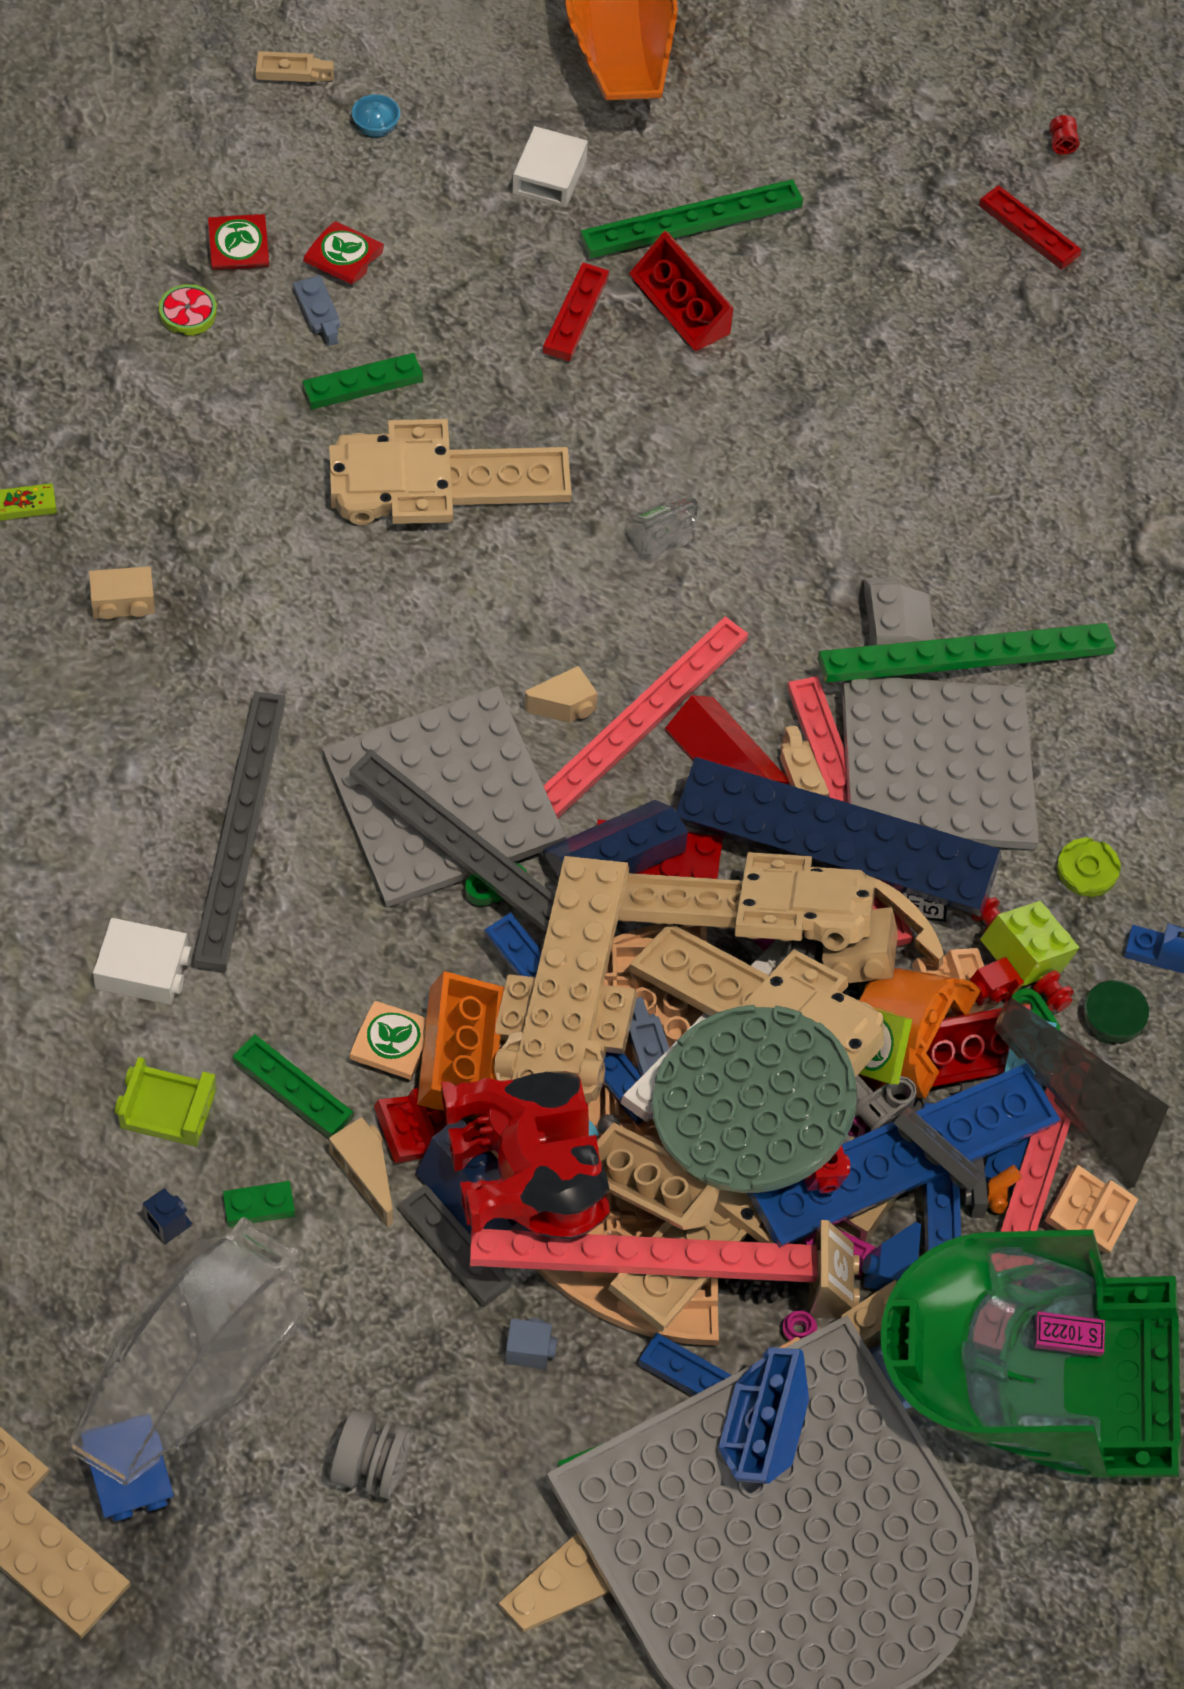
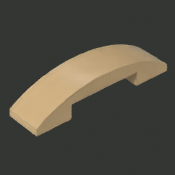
M873 878L875 879L874 898L879 899L888 908L892 907L893 912L919 934L915 938V948L937 968H940L943 965L944 954L939 939L927 918L898 890Z

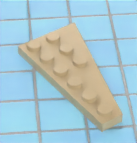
M576 1533L501 1600L498 1607L524 1633L561 1617L563 1613L579 1606L593 1603L596 1599L611 1592Z

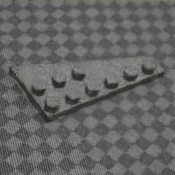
M1011 998L1006 1001L994 1026L996 1032L1019 1059H1025L1036 1073L1034 1075L1035 1079L1041 1086L1045 1084L1055 1096L1053 1099L1084 1138L1092 1140L1103 1153L1101 1158L1108 1166L1113 1165L1123 1177L1121 1182L1128 1190L1135 1187L1169 1106L1015 999Z

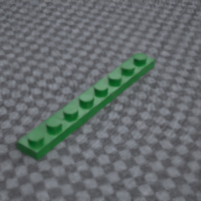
M791 179L581 230L580 238L591 259L655 243L664 230L673 238L800 208L803 204V198L794 180Z

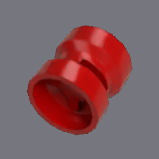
M1060 115L1053 118L1049 123L1052 148L1058 154H1070L1079 148L1080 140L1077 133V122L1074 117Z

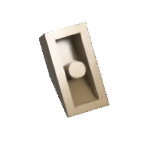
M579 666L526 690L524 697V709L527 713L569 723L578 718L588 717L596 710L597 691Z

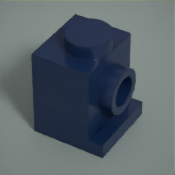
M165 1188L142 1203L145 1221L164 1245L192 1226V1222L185 1215L187 1208L183 1201L177 1195L169 1194Z

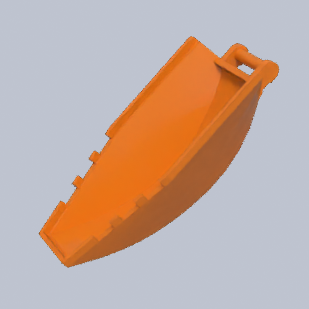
M565 0L567 20L602 97L605 100L662 98L678 14L677 0Z

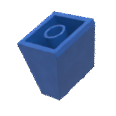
M140 1413L79 1432L104 1518L111 1516L112 1521L115 1522L133 1516L132 1509L146 1505L147 1511H151L168 1505L167 1499L174 1497L151 1413Z

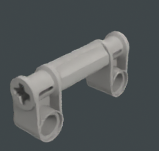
M858 1075L855 1077L857 1085L855 1117H860L871 1131L894 1122L908 1107L913 1109L916 1086L909 1078L901 1076L899 1085L886 1083L873 1093ZM902 1094L906 1096L907 1099L897 1100L893 1097V1095Z

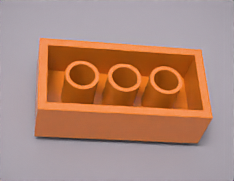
M443 971L431 985L417 1105L444 1111L441 1082H450L458 1085L462 1082L470 1083L484 1078L496 1080L494 1065L500 1045V1035L496 1034V1022L505 987ZM473 1114L466 1117L476 1120L479 1117V1114Z

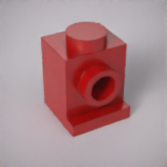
M1007 957L977 969L969 979L980 990L975 1001L978 1006H982L990 1001L993 1004L999 1003L1003 999L1008 1001L1024 983Z

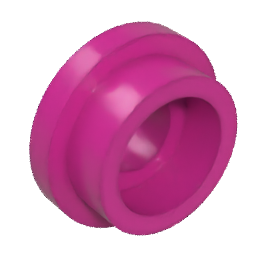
M794 1311L784 1319L783 1334L789 1341L796 1337L802 1339L817 1331V1323L809 1313ZM801 1325L806 1331L798 1333L793 1327Z

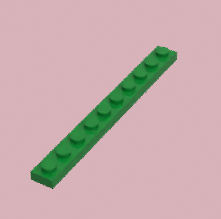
M1107 623L822 650L819 651L817 660L825 683L1108 655L1113 654L1116 645Z

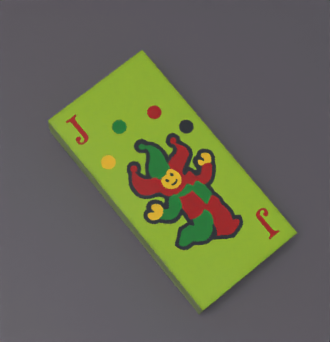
M53 483L0 490V521L57 513Z

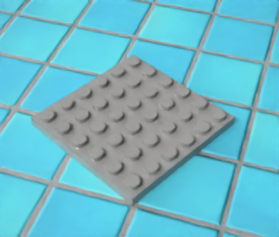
M891 677L841 681L848 803L992 847L1036 850L1039 839L1025 687Z
M499 686L322 748L387 908L468 879L472 873L350 776L349 770L370 749L513 862L543 852V849L566 839Z

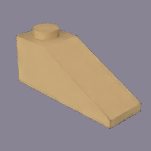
M361 1117L329 1138V1153L384 1224L389 1227L393 1224V1208L381 1143L383 1138L374 1125L369 1126Z

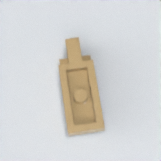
M258 51L255 71L256 80L333 81L334 61H324L314 58V54Z
M797 726L785 727V734L782 737L784 744L780 746V760L789 784L829 797V791L811 750L810 743L802 741V735Z

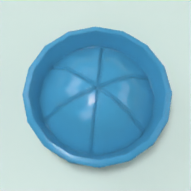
M372 94L364 96L355 102L352 107V117L363 134L370 137H382L393 131L400 118V108L390 97Z

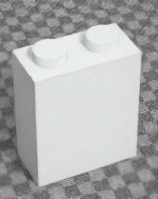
M534 126L513 174V194L567 208L587 161L588 141Z
M111 918L93 971L95 989L172 1005L175 993L180 994L183 987L184 975L181 974L183 966H189L193 948L188 946L187 933Z

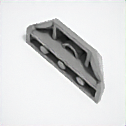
M894 577L863 579L871 646L935 640L929 595ZM912 674L887 677L908 679Z

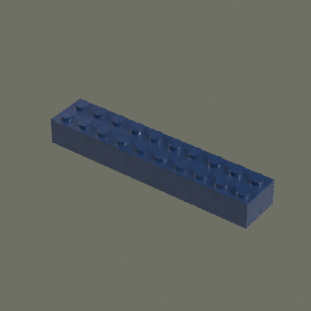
M695 757L676 811L685 826L776 854L812 856V865L821 868L862 870L865 875L876 878L899 892L981 917L1002 857L1000 849L698 757Z

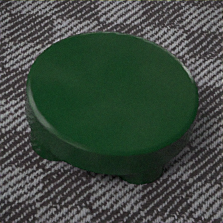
M1109 980L1097 984L1089 991L1083 1005V1017L1088 1028L1094 1033L1096 1040L1099 1042H1126L1143 1033L1149 1018V1005L1145 996L1135 986L1124 981Z

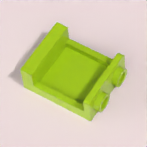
M138 1057L135 1067L130 1066L127 1071L125 1095H119L116 1102L115 1115H118L120 1128L197 1147L217 1091L216 1075L203 1071L200 1079L148 1067L146 1066L145 1058Z

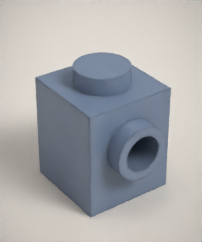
M537 1318L526 1320L511 1319L505 1364L546 1370L548 1358H555L557 1338L551 1337L552 1324H546L543 1320Z

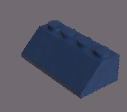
M653 800L543 849V853L558 877H560L564 856L626 862L629 866V873L636 874L685 852L688 830L673 807Z
M461 1119L457 1123L445 1126L432 1137L416 1174L471 1235V1225L466 1223L462 1206L460 1182L494 1181L500 1179V1174L497 1168L498 1159L491 1151H486L472 1158L463 1170L454 1171L449 1149L448 1129L465 1127L466 1124ZM494 1218L488 1221L483 1228L531 1231L515 1220Z

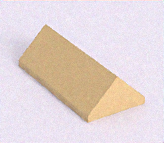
M613 1122L597 1141L600 1160L608 1178L610 1188L608 1192L682 1230L708 1226L721 1189L706 1185L686 1173L674 1162L664 1147Z

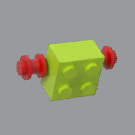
M997 897L988 898L982 917L972 914V919L975 922L983 921L987 926L984 930V935L980 939L996 960L1007 957L1024 981L1022 986L1037 981L1032 990L1039 993V995L1043 994L1047 998L1046 1005L1050 1011L1056 1010L1060 1012L1066 1009L1073 1001L1071 997L1074 990L1070 986L1062 987L1059 984L1060 973L1080 947L1041 901L1001 913L998 910L1000 901Z

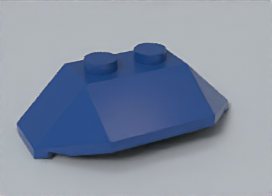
M769 1347L763 1353L764 1357L753 1364L735 1384L718 1448L737 1481L769 1484L793 1464L809 1403L804 1353L801 1349Z

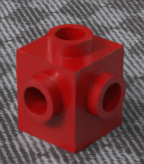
M842 1145L826 1164L804 1179L807 1191L819 1190L820 1193H829L839 1189L850 1173V1160L848 1155L844 1154Z

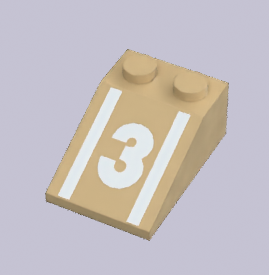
M821 1220L812 1245H817L818 1276L816 1283L809 1282L808 1313L815 1318L840 1319L841 1315L859 1304V1288L854 1287V1275L859 1274V1255H854V1243L829 1220Z

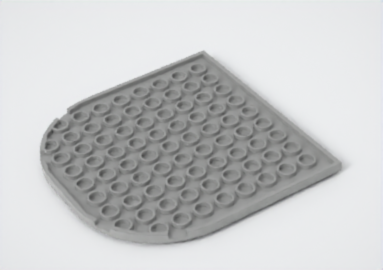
M848 1315L785 1347L801 1349L804 1353L809 1403L793 1464L769 1484L737 1481L718 1448L735 1384L751 1366L546 1474L545 1478L652 1666L669 1689H911L926 1679L949 1656L962 1637L973 1612L979 1584V1559H977L973 1538L974 1530L967 1511Z

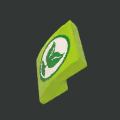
M873 1007L883 1015L884 1046L859 1074L889 1084L899 1085L912 1019Z

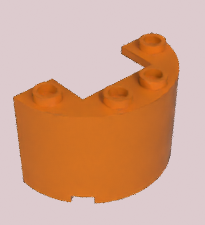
M894 968L892 979L869 981L859 1001L866 1002L872 1007L894 1012L893 1014L912 1019L901 1076L913 1081L916 1086L915 1097L926 1099L939 1073L926 1052L949 1008L952 1009L956 1016L969 1014L980 990L975 984L965 979ZM858 1074L869 1088L879 1089L886 1084V1082Z

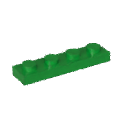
M410 353L302 380V388L309 406L313 410L423 382V372L415 353Z
M256 1034L232 1055L233 1063L328 1138L341 1131L354 1118V1112Z

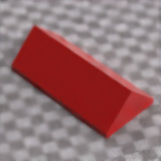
M664 230L630 271L629 275L693 350L698 351L731 333L734 308L674 238Z
M691 695L665 727V732L692 762L695 757L790 785L787 776L714 697Z
M1026 1003L944 1018L926 1052L939 1071L932 1087L1002 1074L1005 1068L1016 1016L1019 1014L1031 1017L1030 1004Z

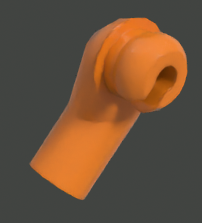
M1014 1164L991 1178L987 1184L988 1207L996 1214L1003 1213L1008 1208V1187L1023 1178Z

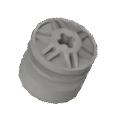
M352 1410L345 1423L336 1449L330 1476L331 1482L355 1488L363 1474L367 1476L366 1493L373 1494L379 1481L382 1480L380 1497L390 1499L396 1486L402 1480L408 1463L411 1428L401 1425L395 1439H393L395 1423L388 1421L380 1435L375 1434L376 1417Z

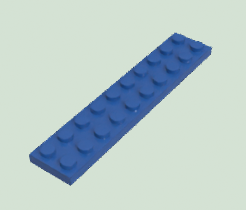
M1028 1063L916 1111L923 1120L971 1162L1054 1126L1060 1121L1059 1116ZM891 1122L842 1144L844 1154H847L850 1160V1173L836 1191L829 1193H820L819 1190L807 1191L805 1180L803 1179L784 1188L760 1193H747L773 1242L781 1248L816 1233L821 1220H829L834 1225L949 1172L940 1164L937 1166L931 1163L924 1156V1150L915 1142L910 1143L898 1133V1127L894 1122Z

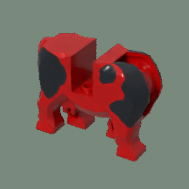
M544 1071L514 1080L499 1081L484 1078L470 1083L462 1082L458 1085L450 1082H441V1096L447 1125L457 1123L466 1116L479 1114L476 1120L463 1128L448 1129L449 1149L454 1171L463 1170L472 1158L481 1153L495 1150L498 1153L497 1168L500 1174L499 1180H480L476 1183L470 1181L460 1182L464 1215L467 1225H471L472 1233L481 1232L486 1223L494 1218L515 1220L539 1235L560 1239H573L592 1231L608 1217L610 1209L609 1202L605 1196L610 1190L608 1178L600 1160L596 1135L589 1136V1108L585 1101L582 1082L578 1073Z

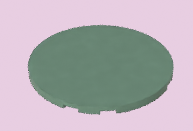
M746 1005L711 1015L694 1025L677 1040V1045L667 1057H664L655 1078L652 1111L655 1126L664 1148L674 1162L686 1173L706 1185L721 1190L739 1193H760L784 1188L805 1179L826 1164L839 1150L852 1127L856 1113V1078L852 1063L843 1045L822 1023H817L802 1015V1012L775 1005V1008Z

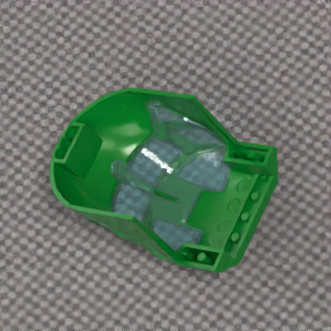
M1094 1229L984 1232L960 1236L939 1244L924 1253L910 1265L897 1281L889 1295L882 1317L881 1349L887 1372L893 1384L905 1400L924 1417L975 1442L1014 1453L1067 1474L1096 1478L1179 1477L1182 1452L1180 1323L1176 1276L1106 1278ZM1037 1312L1105 1320L1104 1354L1100 1357L1034 1348L1035 1314Z

